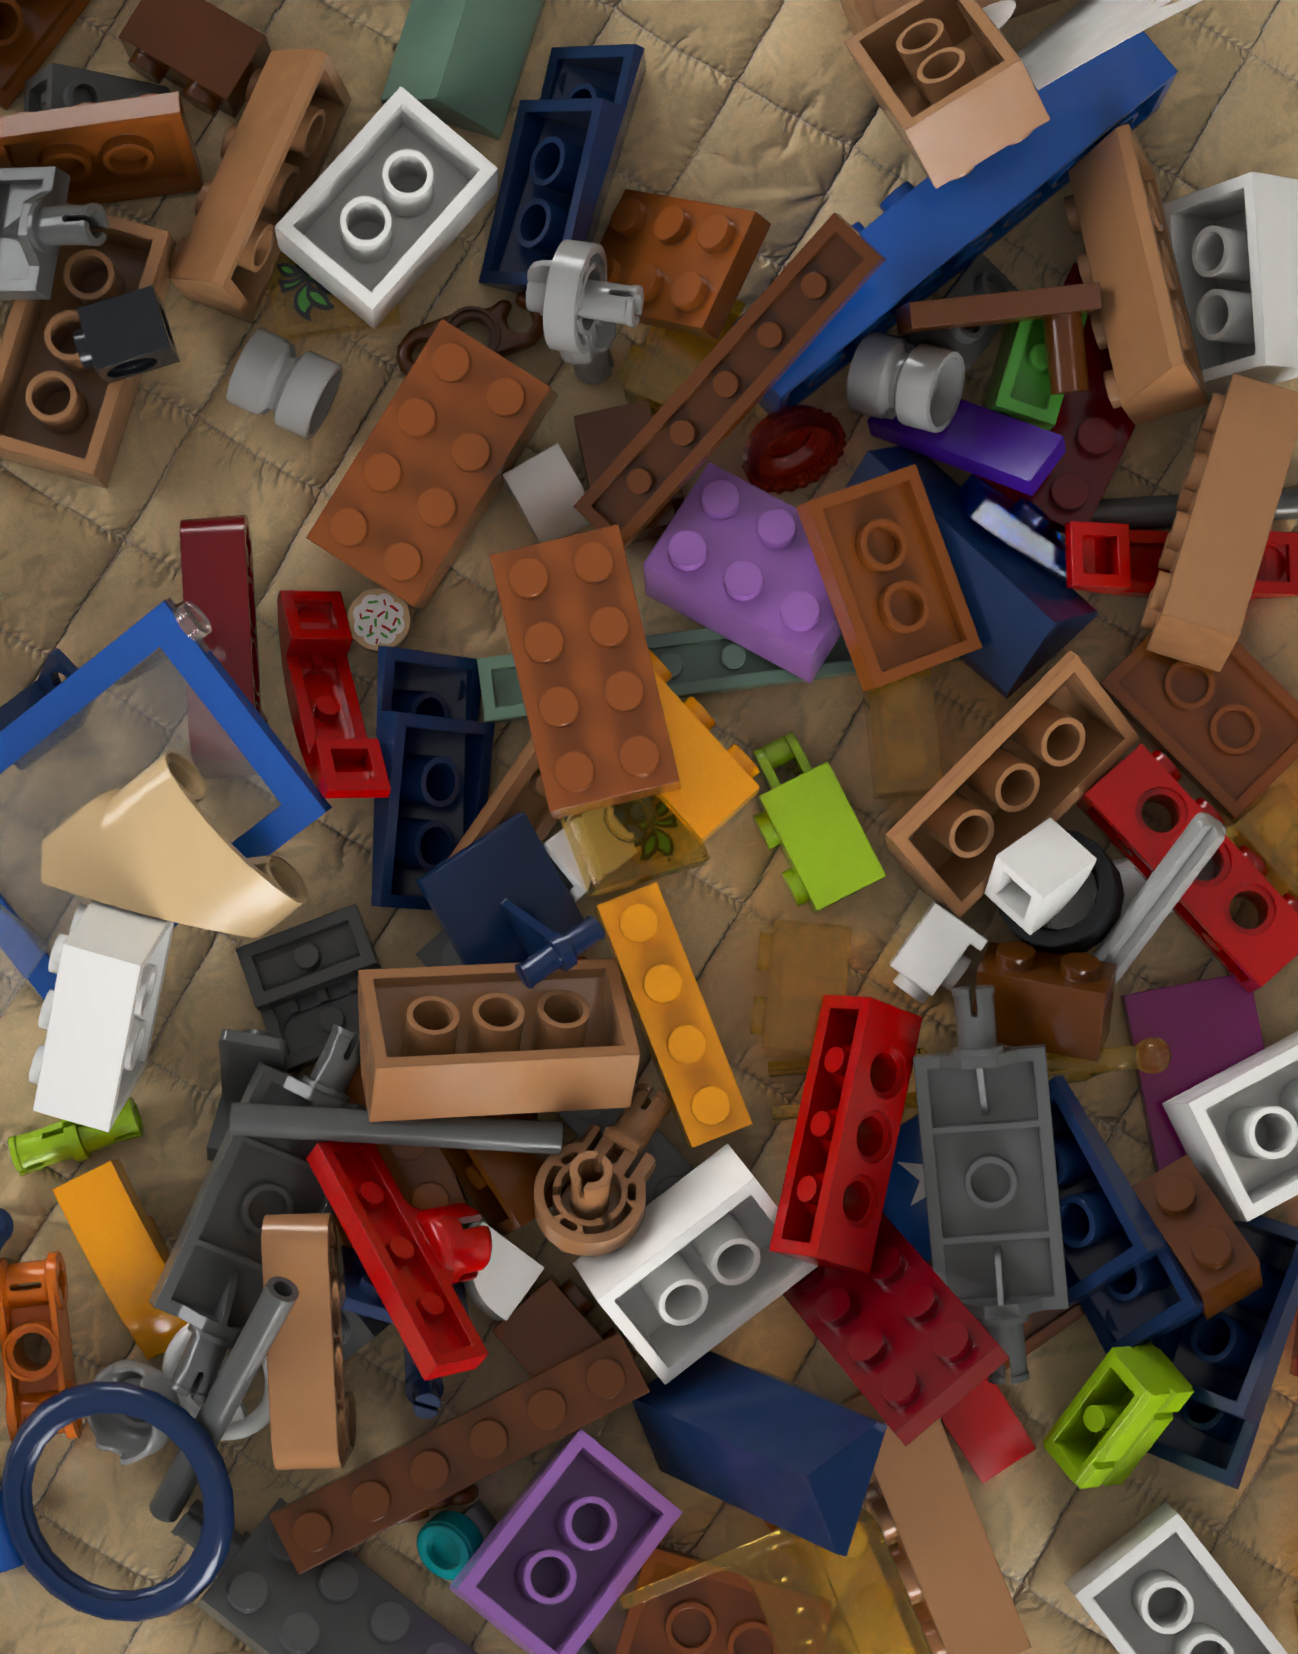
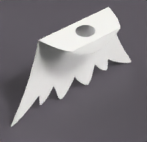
M1002 0L982 9L999 30L1014 13L1016 2L1014 0ZM1081 0L1054 24L1018 51L1017 55L1022 60L1033 85L1037 90H1040L1112 47L1202 0H1181L1166 6L1164 5L1171 0Z

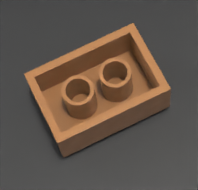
M911 0L844 42L874 99L935 189L951 180L967 175L978 163L1008 145L1021 142L1029 136L1032 130L1050 120L1022 60L976 0Z

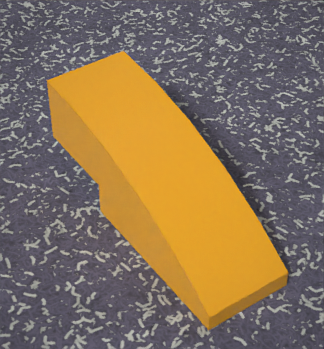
M120 1159L110 1160L52 1189L110 1301L146 1359L150 1360L166 1352L175 1334L188 1322L154 1308L149 1302L170 1253L152 1215L147 1217Z

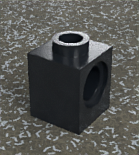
M152 285L77 308L82 329L74 331L73 338L79 358L85 370L94 367L106 384L181 362L162 300Z

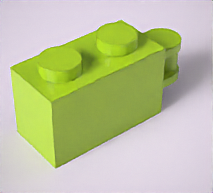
M792 731L752 751L755 762L770 791L758 797L757 803L762 811L752 817L768 849L770 850L779 845L791 868L781 872L798 907L808 902L815 914L886 877L828 761L812 769ZM794 760L801 775L780 784L773 769Z

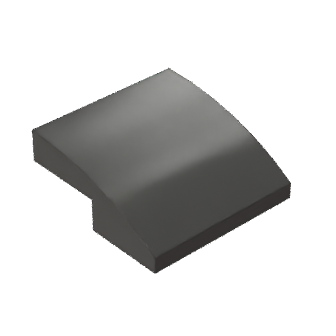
M356 904L236 948L255 1007L261 1012L267 1032L275 1038L285 1040L287 1043V1073L317 1063L333 1023L339 1024L349 1031L353 1030L359 1033L358 970L382 969Z

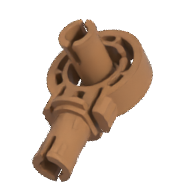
M645 1083L638 1084L630 1107L623 1110L614 1126L610 1125L605 1128L601 1140V1128L595 1124L590 1125L580 1142L563 1146L561 1155L551 1154L540 1167L534 1184L535 1218L546 1238L563 1253L568 1252L574 1255L589 1257L605 1255L623 1247L639 1230L645 1213L646 1182L657 1166L656 1160L652 1155L646 1152L643 1156V1150L664 1117L673 1108L671 1099L660 1089L654 1098L650 1100L648 1096L652 1092L653 1086ZM553 1179L555 1180L553 1183L552 1207L555 1216H552L549 1212L544 1198L546 1190ZM567 1182H571L563 1193L561 1203V1190ZM628 1197H633L635 1200L630 1201ZM624 1215H626L627 1218L621 1224H619L623 1219ZM609 1225L611 1230L604 1232V1230Z

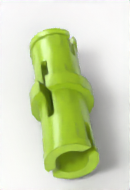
M129 1097L109 1132L61 1119V1121L50 1124L47 1127L8 1137V1147L16 1171H19L20 1176H24L43 1169V1167L73 1158L77 1163L91 1159V1152L119 1142L142 1137L145 1132L137 1104L132 1097Z

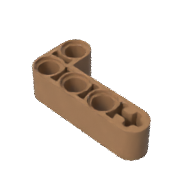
M333 1213L265 1215L261 1233L263 1290L268 1280L276 1276L289 1279L299 1290V1296L267 1354L273 1464L276 1470L343 1468L355 1446L357 1424L354 1394L352 1391L345 1392L335 1217Z

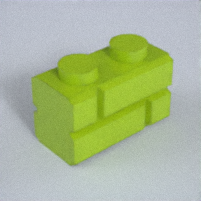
M1154 1345L1135 1346L1134 1349L1130 1346L1112 1347L1042 1440L1043 1447L1074 1485L1081 1489L1100 1487L1101 1484L1104 1486L1123 1484L1173 1420V1412H1179L1193 1394V1386L1161 1349Z

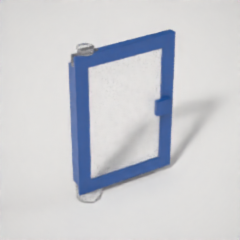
M171 598L161 602L0 732V945L43 1000L49 990L55 989L57 974L48 970L54 943L60 933L69 935L71 923L80 904L89 905L92 900L41 883L42 840L96 797L110 790L125 787L163 754L170 750L176 751L194 764L206 783L207 796L197 805L226 839L246 858L272 854L332 808L202 640L211 633V624L205 614L189 601L184 602L179 607L175 605Z

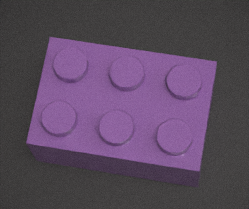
M709 462L643 564L646 595L811 684L842 632L797 509Z
M578 1429L561 1440L448 1588L528 1654H576L682 1514V1511L585 1431Z

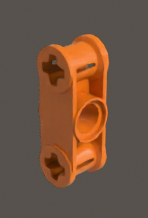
M59 1251L49 1252L46 1259L9 1264L6 1258H0V1340L7 1392L6 1421L11 1442L20 1425L40 1403L66 1388L78 1386L75 1378L67 1308V1273L64 1258ZM32 1282H40V1283H41V1284L26 1285V1286H20V1285H19V1284L32 1283ZM27 1333H38L48 1340L52 1349L51 1358L48 1363H35L25 1355L23 1340ZM79 1418L60 1429L57 1434L65 1433L68 1439L80 1438L83 1418Z

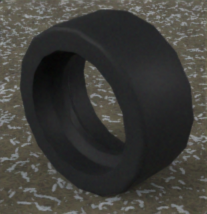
M1070 830L1065 831L1097 858L1091 871L1095 877L1097 894L1094 906L1086 918L1073 927L1057 930L1042 926L1032 935H1029L998 907L1000 915L1010 930L1023 942L1031 945L1036 950L1063 955L1072 952H1087L1102 942L1120 918L1125 896L1120 872L1099 844L1085 835Z

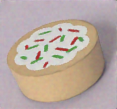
M385 588L369 589L358 595L350 605L347 615L354 640L362 648L373 653H378V646L399 648L408 639L412 629V616L406 602Z

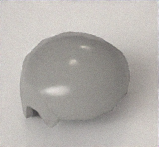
M123 1359L99 1371L94 1381L126 1382L162 1394L180 1406L177 1393L167 1386L169 1380L167 1376L145 1362ZM99 1413L86 1417L96 1437V1447L99 1450L111 1451L121 1456V1465L132 1464L161 1450L170 1439L165 1433L146 1421L125 1414Z

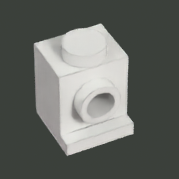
M933 901L889 962L890 966L899 972L893 983L924 1004L940 985L948 991L955 986L972 961L963 954L967 947L971 944L981 951L988 940L939 903Z

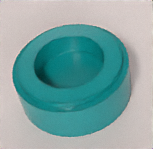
M452 1510L441 1511L434 1515L419 1530L416 1540L417 1551L424 1565L438 1577L447 1580L455 1579L483 1543V1537L475 1523L462 1513Z

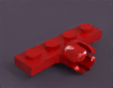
M336 1141L317 1143L306 1157V1160L424 1381L476 1369L489 1353L452 1284L476 1279L478 1271L484 1270L491 1259L493 1246L489 1227L482 1225L463 1229L461 1225L480 1221L482 1214L465 1203H452L425 1209L412 1207L404 1199L375 1144Z

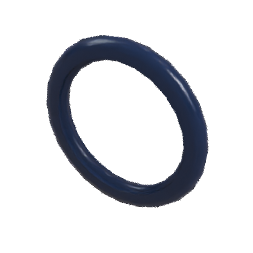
M94 1381L66 1388L40 1403L24 1420L7 1451L1 1480L3 1517L11 1543L28 1572L51 1595L71 1608L104 1620L141 1622L168 1616L190 1604L215 1580L228 1555L235 1525L233 1488L224 1459L208 1432L186 1409L158 1392L126 1382ZM99 1413L125 1414L144 1420L165 1433L183 1451L196 1473L203 1497L204 1516L199 1541L189 1560L173 1576L155 1586L137 1590H116L91 1583L72 1571L52 1551L40 1531L33 1509L32 1482L36 1464L46 1444L60 1429L79 1418Z

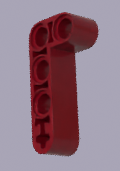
M247 515L181 520L180 550L185 630L193 640L198 641L206 653L210 650L268 724L261 708L253 553ZM188 684L192 751L194 760L206 778L258 774Z

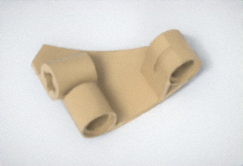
M172 750L163 754L125 787L110 790L87 803L42 840L41 883L104 904L184 925L237 936L260 938L308 900L307 888L302 878L286 860L275 855L246 858L214 826L197 805L207 796L208 791L201 773L185 756Z

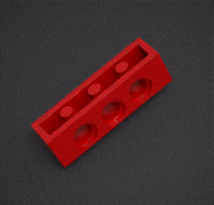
M1140 744L1088 790L1076 805L1124 858L1133 864L1135 870L1144 880L1147 881L1196 814L1205 812L1221 821L1224 825L1225 823L1211 804L1201 797L1194 801L1177 782L1181 779V774L1167 756L1158 750L1150 753L1143 744ZM1154 802L1163 805L1171 816L1170 830L1167 832H1156L1148 828L1142 819L1143 804ZM1225 835L1224 841L1211 857L1215 866L1213 878L1207 881L1195 878L1172 910L1249 994L1264 986L1298 955V900L1289 893L1281 896L1265 878L1269 871L1259 856L1245 845L1237 848ZM1234 897L1246 898L1255 905L1258 912V921L1254 929L1242 928L1231 918L1230 903Z
M824 994L769 1251L820 1267L870 1274L913 1067V1057L916 1053L923 1017L873 997Z

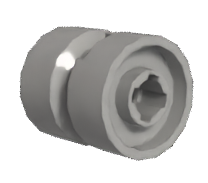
M261 327L250 337L236 362L227 388L226 400L228 403L251 414L260 413L265 415L273 410L274 421L277 426L309 440L319 430L333 404L342 379L343 367L311 350L296 358L295 345L289 343L288 339Z
M878 331L870 332L862 339L850 364L847 378L849 407L856 413L879 419H894L897 416L903 425L932 433L942 432L950 424L961 400L965 380L963 357L958 351L930 344H919L917 347H914V344L907 343L902 337Z

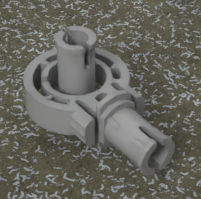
M565 239L558 246L553 260L536 261L529 267L527 272L526 307L528 311L539 312L543 316V331L547 346L551 350L560 351L561 358L565 362L574 364L577 378L589 385L599 384L611 377L612 370L610 367L614 368V360L609 348L616 338V323L636 327L640 321L639 316H635L634 313L637 315L642 314L644 303L642 285L633 284L631 286L607 282V259L603 246L598 243Z

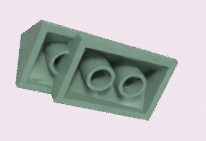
M412 0L381 97L382 104H385L401 86L444 123L500 140L546 0Z

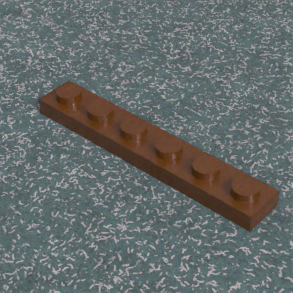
M833 213L573 507L596 529L619 524L624 549L626 550L885 262L886 258L840 214Z
M620 1330L278 1508L269 1517L298 1575L634 1401L649 1393L651 1388Z

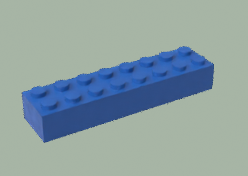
M1142 31L1040 90L1036 89L1050 120L1032 130L1029 136L1021 142L1006 146L975 165L967 175L951 180L938 189H935L928 177L916 187H913L907 181L885 198L880 204V208L884 213L866 228L860 222L851 225L886 260L758 402L775 424L852 362L855 351L865 336L870 332L877 331L887 333L897 325L896 308L909 302L926 301L964 270L971 260L979 254L986 252L1069 184L1068 171L1116 127L1129 124L1133 131L1159 109L1178 71L1146 33ZM741 315V316L735 321V323L732 325V327L736 324V322H737L743 315Z

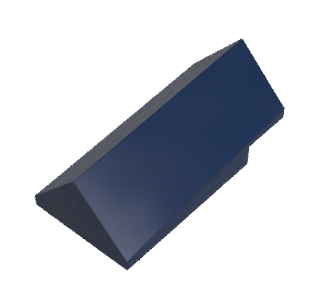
M637 44L552 47L540 99L520 100L480 274V284L515 293H526L529 267L536 261L553 260L555 252L563 240L571 239L593 243L646 73L645 48Z
M901 446L867 451L845 488L916 464L982 648L962 655L959 658L1008 699L1097 617V610L1074 589L1068 588L1067 583L929 457Z
M378 646L376 738L379 740L391 791L388 798H374L371 906L432 910L416 880L449 858L488 801L495 723L478 722L481 687L477 659Z
M1063 1075L1053 1077L1049 1080L1069 1306L1077 1303L1080 1304L1106 1355L1112 1347L1130 1346L1134 1349L1135 1346L1145 1345L1199 1318L1204 1302Z
M1261 1215L1248 1222H1233L1259 1259L1263 1287L1208 1320L1201 1312L1199 1318L1153 1340L1151 1344L1161 1349L1193 1386L1194 1392L1179 1412H1173V1420L1147 1453L1237 1490L1239 1489L1298 1307V1227Z
M711 1350L666 1385L659 1377L648 1383L651 1388L650 1392L632 1401L660 1471L837 1555L847 1556L887 1424L767 1371L745 1366Z

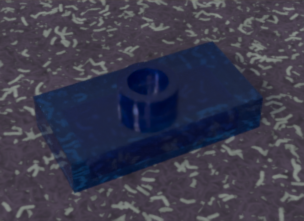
M971 474L956 492L969 517L1057 579L1067 583L1065 537L1048 526L1051 522L1050 518L1027 498L1020 497L1015 503L977 475Z

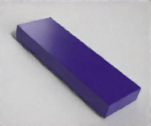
M963 399L960 400L950 424L939 433H932L903 425L897 416L894 419H879L870 416L867 420L870 434L874 437L1031 496L1034 495L1066 452L1064 436Z

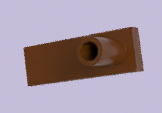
M1100 282L909 302L895 309L898 335L1043 319L1051 395L1090 390L1082 315L1102 308Z

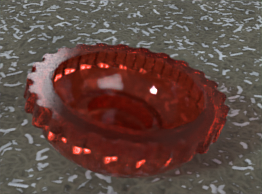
M809 405L786 406L771 412L753 428L747 438L743 450L744 455L741 457L743 462L742 469L750 484L765 490L767 493L776 492L777 494H782L785 491L794 492L798 488L803 489L808 484L819 481L821 476L827 475L830 469L838 464V459L844 455L843 448L847 446L845 441L847 435L838 418L834 417L831 412L826 413L823 409Z

